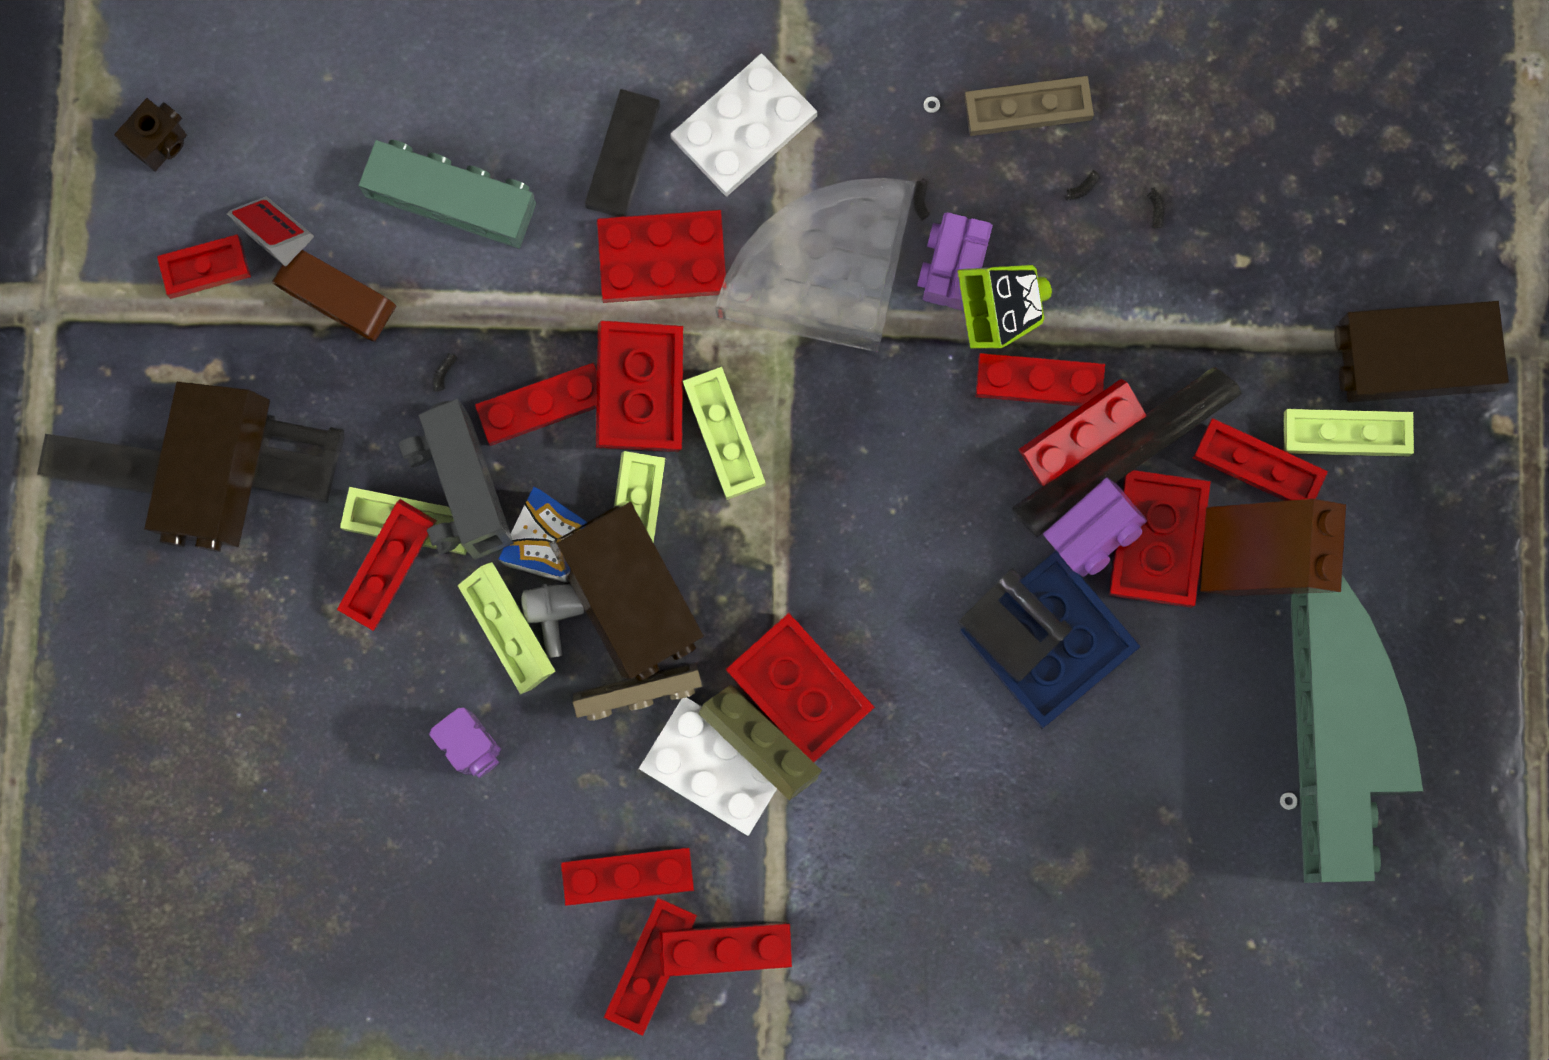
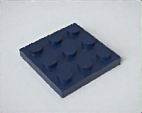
M1057 550L959 631L1041 730L1140 648V645L1084 579L1069 567Z

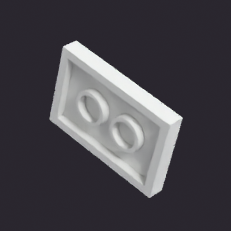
M761 53L670 135L679 148L727 197L817 117V111Z
M687 697L682 698L639 769L749 836L777 788L698 714L702 708L700 705Z

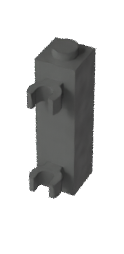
M455 399L453 401L439 402L432 406L429 411L419 414L425 435L409 437L398 444L403 458H408L411 468L420 466L433 457L454 520L450 523L436 524L427 529L432 546L436 545L439 554L455 549L461 543L472 558L476 560L514 544L471 417L460 401Z

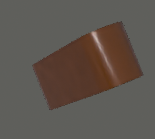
M301 250L286 267L282 264L272 280V283L285 293L373 342L377 340L397 307L385 296L304 250Z

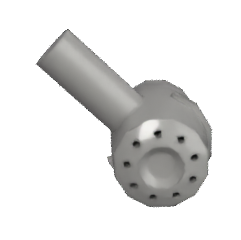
M543 584L542 587L524 590L521 596L522 614L527 623H541L547 657L562 656L558 620L584 614V607L572 585L547 586V584Z

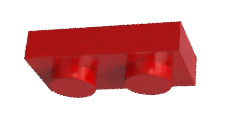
M238 234L157 256L166 295L170 299L251 277L242 240Z

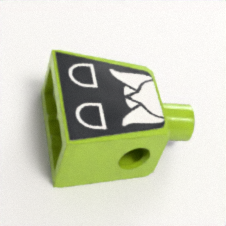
M1033 265L964 268L957 270L970 348H1003L1043 324L1042 302L1047 301L1051 297L1052 288L1050 282L1045 277H1038L1037 269Z

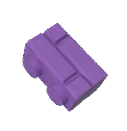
M948 212L944 213L941 224L933 223L927 247L935 249L932 263L923 262L917 284L918 287L925 288L922 300L964 311L957 270L981 268L983 266L993 226L991 223L973 218L968 219L965 216Z
M1106 477L1043 534L1069 567L1084 577L1088 573L1094 575L1104 569L1110 562L1108 555L1120 545L1126 547L1136 541L1142 534L1140 527L1147 522V519L1121 488Z
M457 708L431 728L429 735L440 750L446 752L445 756L456 771L465 775H477L478 778H481L499 764L496 757L499 755L501 748L492 736L485 732L486 728L476 715L466 708Z

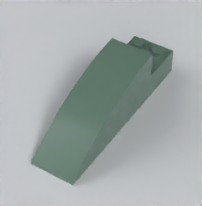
M1342 575L1341 592L1290 594L1304 883L1375 881L1374 872L1380 871L1381 857L1379 847L1373 846L1372 828H1377L1378 808L1376 802H1371V796L1406 795L1423 791L1417 747L1406 704L1393 667L1369 614Z

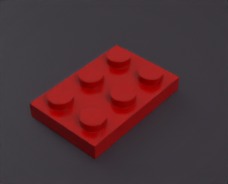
M721 210L597 219L603 303L727 295Z
M600 321L598 323L596 448L679 452L682 450L683 326Z
M1129 469L1125 471L1122 491L1144 515L1147 522L1140 527L1142 534L1136 541L1126 547L1120 545L1114 550L1109 596L1189 608L1195 606L1205 532L1206 507H1208L1211 481Z
M790 613L784 616L725 669L771 722L814 763L875 708Z

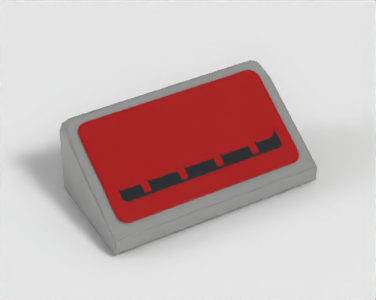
M267 196L234 208L227 213L241 230L285 267L314 238L311 232Z

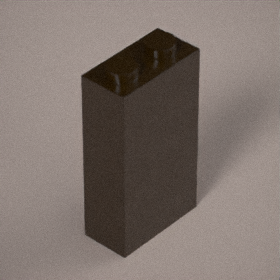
M1499 301L1348 312L1339 321V325L1335 327V346L1338 351L1342 350L1344 366H1341L1339 369V383L1341 390L1347 391L1348 403L1497 392L1509 383Z
M176 382L144 527L145 530L159 534V542L178 547H185L186 540L196 541L195 547L214 552H221L222 545L239 547L270 399L248 389Z
M631 501L618 504L549 543L622 678L632 679L635 677L637 681H642L660 670L658 663L672 656L674 660H678L696 649L694 642L704 637Z

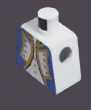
M533 486L511 532L514 544L503 549L499 560L509 568L568 583L569 580L549 543L583 525L586 521Z

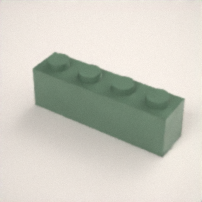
M378 140L375 141L358 185L366 198L520 249L536 206L533 192L529 191V186L514 179H506L505 183L491 179L490 173L475 166H467L466 170L452 166L451 160L436 153H428L427 157L414 153L411 146L397 140H389L388 144Z

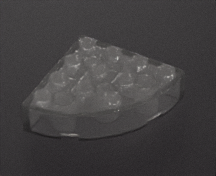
M891 178L849 180L817 189L786 205L765 221L741 248L725 276L715 306L716 317L879 352L915 181Z

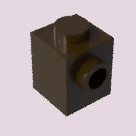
M146 98L114 136L126 149L156 172L166 159H172L180 152L187 134L179 125L182 117L165 102L158 107Z

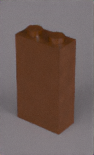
M1303 499L1206 507L1201 591L1228 596L1341 592L1346 504L1319 499Z

